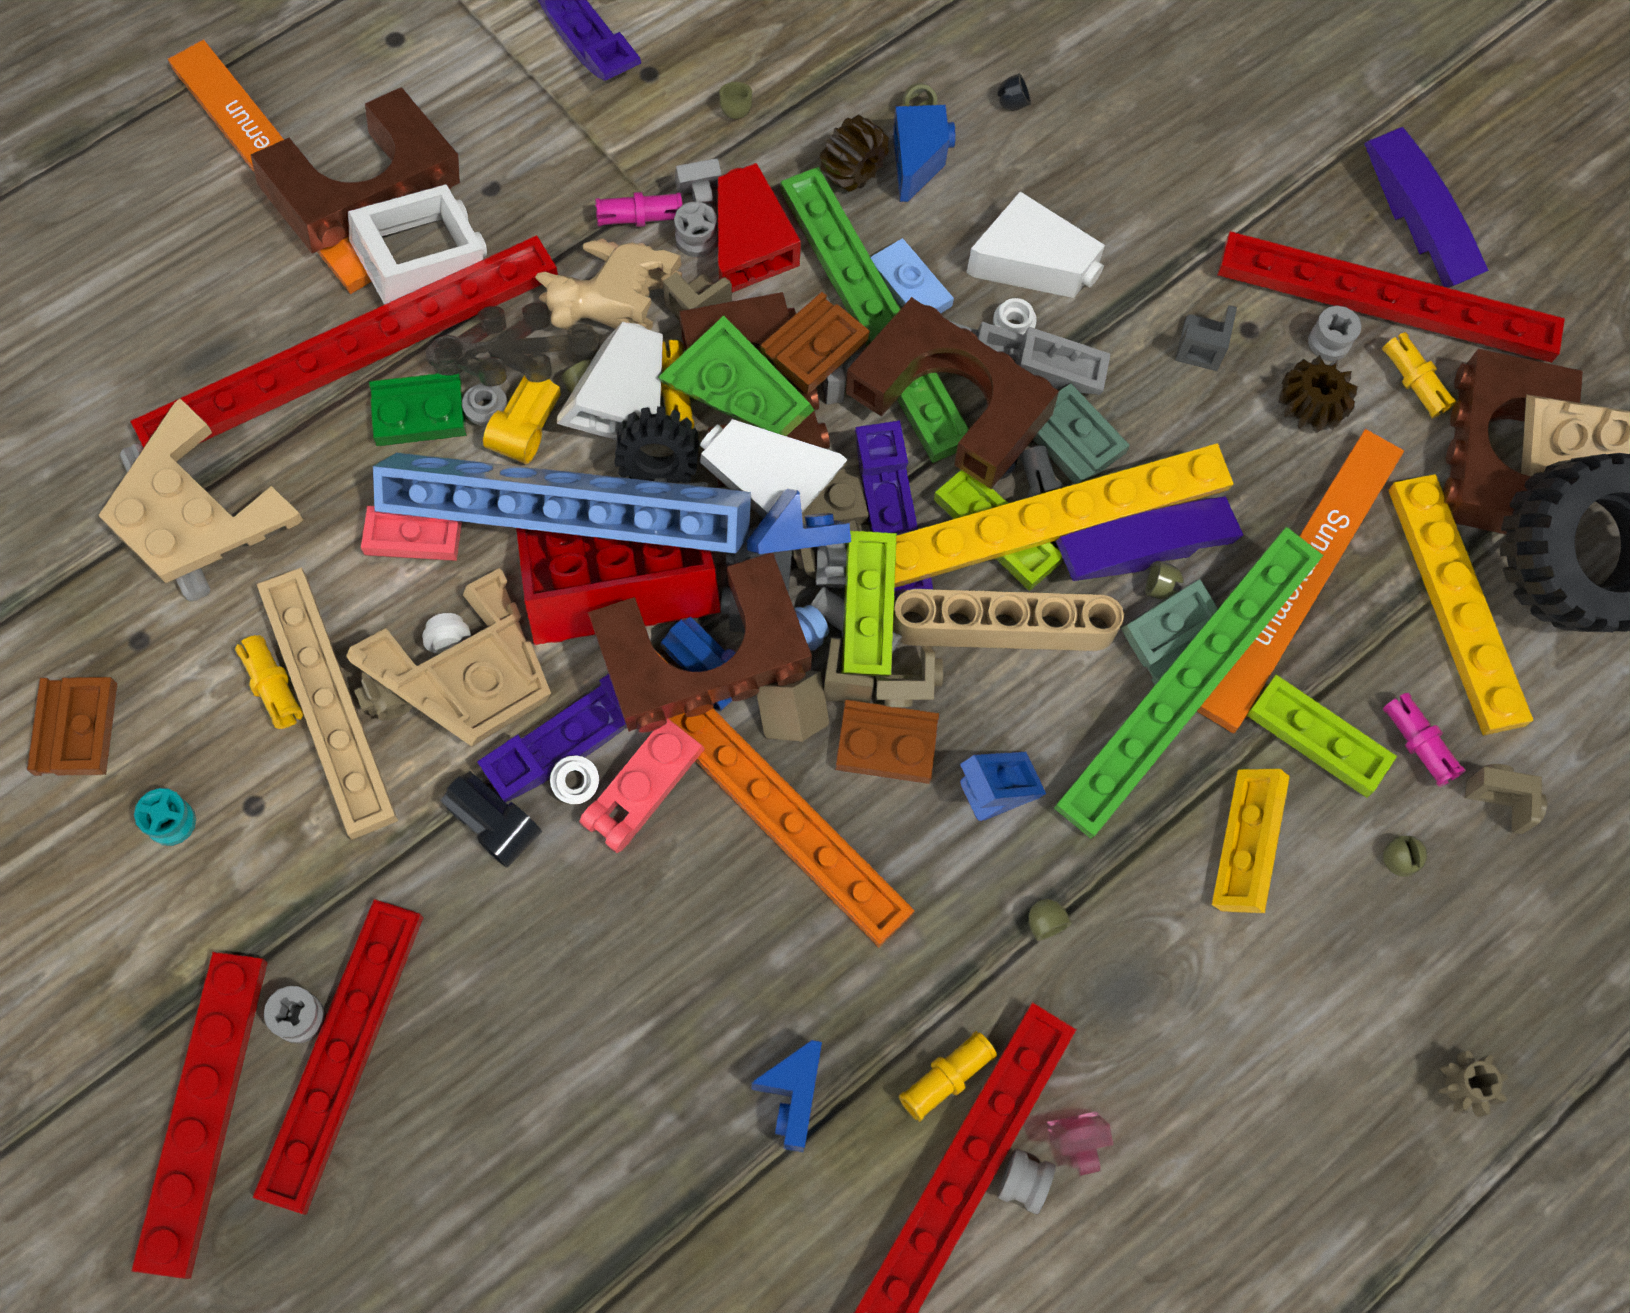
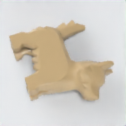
M599 239L583 244V250L605 261V264L594 278L580 280L547 272H541L536 275V279L547 288V292L542 293L539 299L546 303L547 308L552 312L551 322L558 328L568 330L573 328L576 322L583 320V318H589L615 329L622 322L640 324L646 329L651 330L653 328V321L646 318L651 305V299L648 298L650 290L663 289V281L675 272L682 277V273L677 271L681 267V255L666 250L656 251L643 243L635 244L632 242L619 246L615 242L608 243L605 239Z

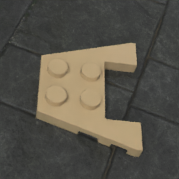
M181 399L173 404L99 514L103 522L165 583L222 559V553L245 543L251 546L265 540V534L283 526L290 529L303 521L300 513L272 486L234 517L206 492L177 461L212 432L208 425Z
M500 568L468 584L463 593L465 599L488 626L486 629L419 666L413 663L386 628L351 646L346 656L352 664L470 746L476 745L546 703L551 695L531 641L527 642L519 623L521 615L516 603H511L505 588L507 580Z

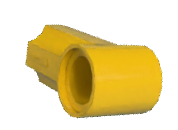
M535 371L531 374L525 373L504 411L497 410L490 418L484 432L483 446L523 464H529L539 448L542 438V427L561 396L560 387L543 374Z

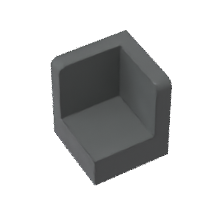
M1228 305L1221 322L1191 314L1187 315L1183 324L1175 361L1218 371L1229 347L1237 307Z

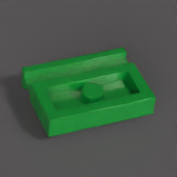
M459 371L369 381L372 398L370 400L373 439L377 447L467 436L465 413L462 407V381Z

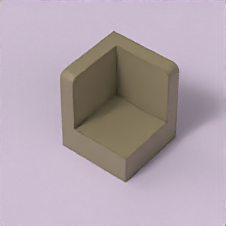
M675 272L663 281L665 306L679 321V311L732 302V284L726 277L714 283L706 274H702L688 284Z
M831 638L824 686L825 700L845 703V700L870 703L874 682L873 676L841 674L842 652L839 651L840 639Z
M807 671L803 679L785 686H779L775 682L759 688L760 691L756 695L763 732L766 738L803 742L828 726L829 717L820 671Z

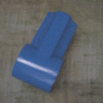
M691 617L676 623L661 641L662 649L684 671L702 672L717 668L730 660L736 653L731 649L725 651ZM732 698L713 703V708L721 712L732 702Z

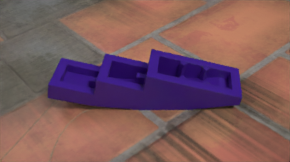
M1404 127L1365 142L1364 145L1394 219L1405 218L1419 255L1429 251L1443 287L1450 288L1489 271L1473 234L1451 193L1429 159Z
M1226 496L1186 502L1108 521L1061 536L1056 543L1072 580L1079 581L1142 572L1156 561L1189 558L1200 548L1234 544L1244 534Z

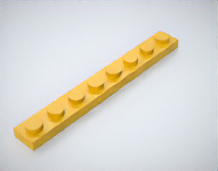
M1216 443L897 535L894 588L1057 541L1061 536L1108 521L1229 490L1234 483L1220 447Z

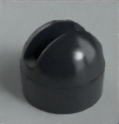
M1020 73L1007 78L1000 84L998 88V96L1001 97L999 102L1005 109L1013 111L1031 105L1026 82Z

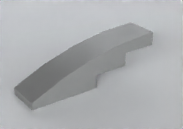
M952 322L960 328L970 330L981 342L997 352L1000 351L1008 354L1017 365L1031 374L1044 377L1058 391L1070 383L1080 393L1100 395L1104 391L1110 353L1032 327H1028L1024 335L985 322H982L977 330Z

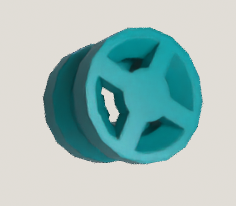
M158 788L149 791L140 798L135 806L134 818L136 825L154 842L163 846H174L184 842L195 829L196 815L194 809L177 792L170 789ZM168 820H173V822H170L169 824L164 825V827H162V823L167 822Z

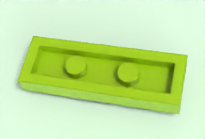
M962 470L941 486L934 495V501L953 519L1008 504L993 488H988ZM1046 543L995 559L1024 587L1031 591L1062 563L1063 557L1061 552L1051 543Z
M850 531L851 542L847 543L841 674L889 677L892 665L897 533Z
M1278 675L1274 676L1246 715L1366 798L1374 793L1397 758L1395 754Z

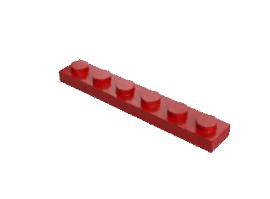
M212 952L131 1272L191 1279L268 964L262 958Z

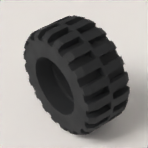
M1605 453L1571 458V460L1558 461L1548 465L1544 472L1535 473L1525 482L1524 487L1528 491L1516 492L1510 502V507L1514 509L1513 514L1504 516L1501 531H1506L1507 534L1506 542L1500 543V557H1507L1508 567L1503 568L1507 583H1515L1518 587L1513 593L1521 605H1533L1530 608L1531 614L1543 622H1551L1553 627L1579 632L1613 633L1614 631H1630V454ZM1594 502L1603 506L1611 514L1617 524L1621 540L1620 556L1617 565L1608 579L1599 586L1585 575L1579 565L1575 551L1577 526L1584 512Z

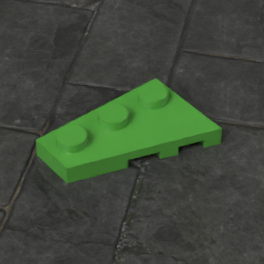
M725 316L720 318L658 377L663 384L740 422L783 436L791 433L814 411L811 404Z

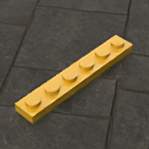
M1436 474L1394 482L1388 490L1482 735L1527 726L1534 721L1449 506L1444 503L1445 496Z

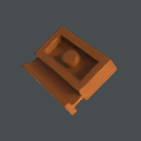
M823 292L818 294L763 342L760 347V353L765 358L768 357L773 361L775 368L807 395L868 341L870 333L865 326L838 304L835 306L826 299L827 295Z
M112 677L62 678V680L40 678L27 771L34 776L51 773L57 776L106 775L117 692V683Z
M845 700L835 770L930 784L939 713Z

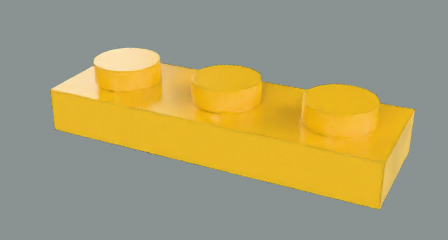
M1241 769L1237 771L1212 905L1222 912L1265 913L1290 778L1282 769Z

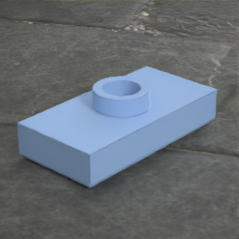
M903 238L870 257L893 298L901 307L911 297L924 305L934 307L940 313L952 307L954 300L952 295Z

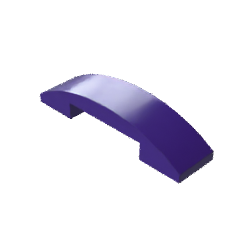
M538 0L548 19L568 48L598 78L606 81L641 64L639 55L620 32L613 34L587 0Z
M900 420L855 427L858 461L867 505L870 532L897 533V536L918 530L906 470L908 459ZM931 577L894 588V601L907 590H933Z
M609 674L599 680L601 686L522 739L517 734L477 761L503 801H510L550 780V774L554 765L562 758L573 755L585 758L627 728Z

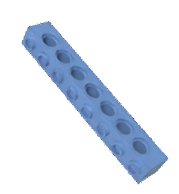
M395 453L373 466L374 509L377 512L736 553L749 538L751 492L404 453Z

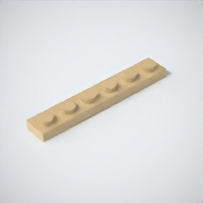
M301 567L256 584L347 835L353 840L397 822V815L304 570Z

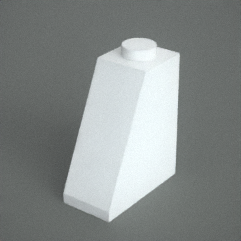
M1019 192L971 248L966 273L974 278L1074 298L1084 285L1090 288L1100 276L1104 265L1099 262L1105 245L1022 192Z
M622 322L600 346L558 414L557 424L617 440L620 425L623 420L628 421L629 414L635 411L640 417L641 408L645 407L650 408L651 414H656L657 406H660L661 380L658 377L661 375L663 334L648 330L640 324Z
M733 419L724 429L717 424L700 443V446L705 449L701 453L700 463L731 490L751 492L750 507L763 519L786 489H794L800 492L803 513L847 461L840 453Z

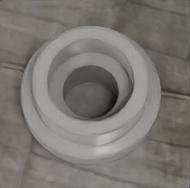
M480 383L471 387L465 393L462 400V407L466 417L471 422L482 427L487 426L490 418L497 410L504 411L508 404L504 391L491 383ZM492 400L486 406L478 405L480 401Z

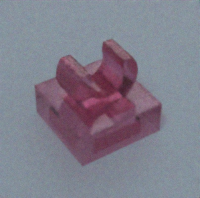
M1095 1111L1047 1122L1050 1142L1063 1156H1070L1072 1167L1078 1168L1080 1176L1101 1171L1096 1148L1113 1145L1110 1124Z

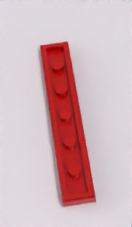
M373 900L252 1198L307 1215L424 917L420 913Z

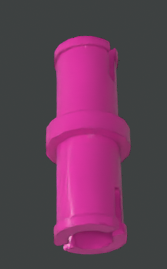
M633 192V197L595 198L597 225L601 227L602 225L635 223L636 227H645V222L674 220L676 211L682 206L681 193L643 196L642 192Z
M1409 692L1400 695V701L1395 698L1383 708V711L1388 714L1407 740L1405 744L1406 749L1410 754H1417L1436 780L1438 787L1448 784L1449 779L1453 781L1466 771L1440 738L1443 734L1438 725L1432 726L1412 700Z

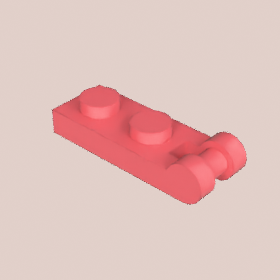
M666 719L667 723L663 727L654 730L602 795L584 811L579 823L590 832L598 831L606 838L605 844L616 853L621 852L629 844L705 750L700 743L669 719ZM618 804L629 812L620 823L609 816Z

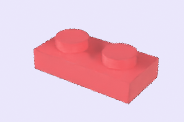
M367 506L361 549L364 555L457 561L462 521L377 512L374 506Z

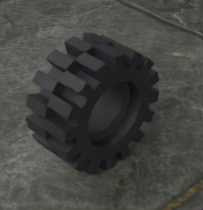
M657 406L656 414H651L649 407L641 408L640 417L635 411L628 415L627 422L622 421L617 434L614 461L615 467H619L618 474L621 478L629 476L628 478L648 481H654L655 478H666L667 482L689 483L691 475H695L697 470L699 440L696 428L691 429L692 422L687 417L680 422V412L674 409L670 416L665 415V407ZM648 444H661L672 449L674 453L666 457H654L644 453L640 448Z

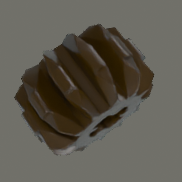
M859 114L852 119L846 118L841 127L834 128L831 138L825 140L826 148L819 156L822 161L820 169L830 181L849 192L857 188H863L870 178H875L877 170L883 167L882 161L889 153V148L887 147L889 137L884 133L883 129L869 118H864Z
M1320 355L1313 359L1311 363L1302 359L1295 365L1293 370L1291 369L1290 372L1286 373L1281 382L1283 385L1278 402L1287 406L1284 410V418L1296 417L1299 419L1298 429L1306 424H1311L1315 433L1322 431L1325 426L1331 430L1338 427L1345 417H1349L1355 407L1353 399L1357 395L1358 386L1349 383L1352 371L1340 372L1338 370V360L1330 363V365H1326Z

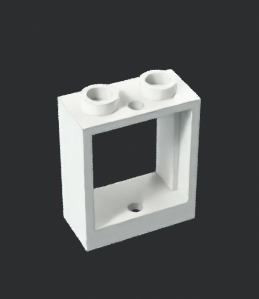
M447 184L348 211L349 241L384 305L475 264L487 256V248L482 235L478 231H473L468 222V214L463 202L455 200ZM442 219L458 246L396 264L382 236Z

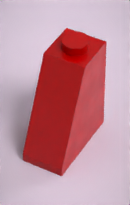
M754 163L744 168H735L725 175L718 177L719 280L726 277L732 284L733 293L799 267L801 240L758 164Z

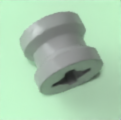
M689 202L682 205L676 211L674 217L677 247L682 253L691 257H703L710 254L716 248L718 241L716 213L712 207L702 202ZM698 230H703L700 234H693L698 232Z
M1332 306L1323 310L1316 325L1309 334L1308 344L1311 351L1316 356L1320 355L1323 360L1336 361L1345 357L1361 332L1359 317L1352 310L1342 306Z
M286 986L278 989L270 996L265 1005L264 1019L266 1026L271 1032L280 1036V1038L290 1043H305L320 1033L325 1021V1010L318 998L309 991L299 986ZM289 1008L290 1013L288 1014V1019L284 1021L283 1019L286 1018V1013L288 1012Z
M1015 1148L1004 1171L997 1198L1005 1202L1013 1199L1024 1203L1027 1211L1036 1215L1039 1214L1052 1184L1056 1168L1055 1164L1046 1160L1041 1163L1034 1162L1028 1158L1025 1151Z

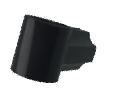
M471 771L456 778L449 785L445 795L440 800L453 816L477 835L475 838L481 846L506 868L542 833L539 826L523 810L512 802L507 804Z

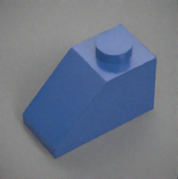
M946 105L896 106L893 142L900 202H908L945 166L948 148L955 147L954 122L947 121Z

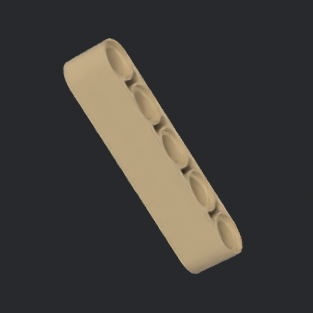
M912 589L900 594L896 600L893 613V632L902 636L900 642L903 644L915 646L1098 651L1104 650L1113 642L1123 623L1124 612L1117 600L1105 595ZM916 612L924 618V621L921 623H911L903 617V614ZM960 613L968 617L970 623L964 625L957 624L949 616ZM1008 615L1015 620L1016 625H1003L996 619V616ZM1052 616L1057 618L1062 623V627L1055 628L1047 625L1043 617ZM1096 617L1102 619L1108 625V628L1100 629L1095 627L1089 621V618Z

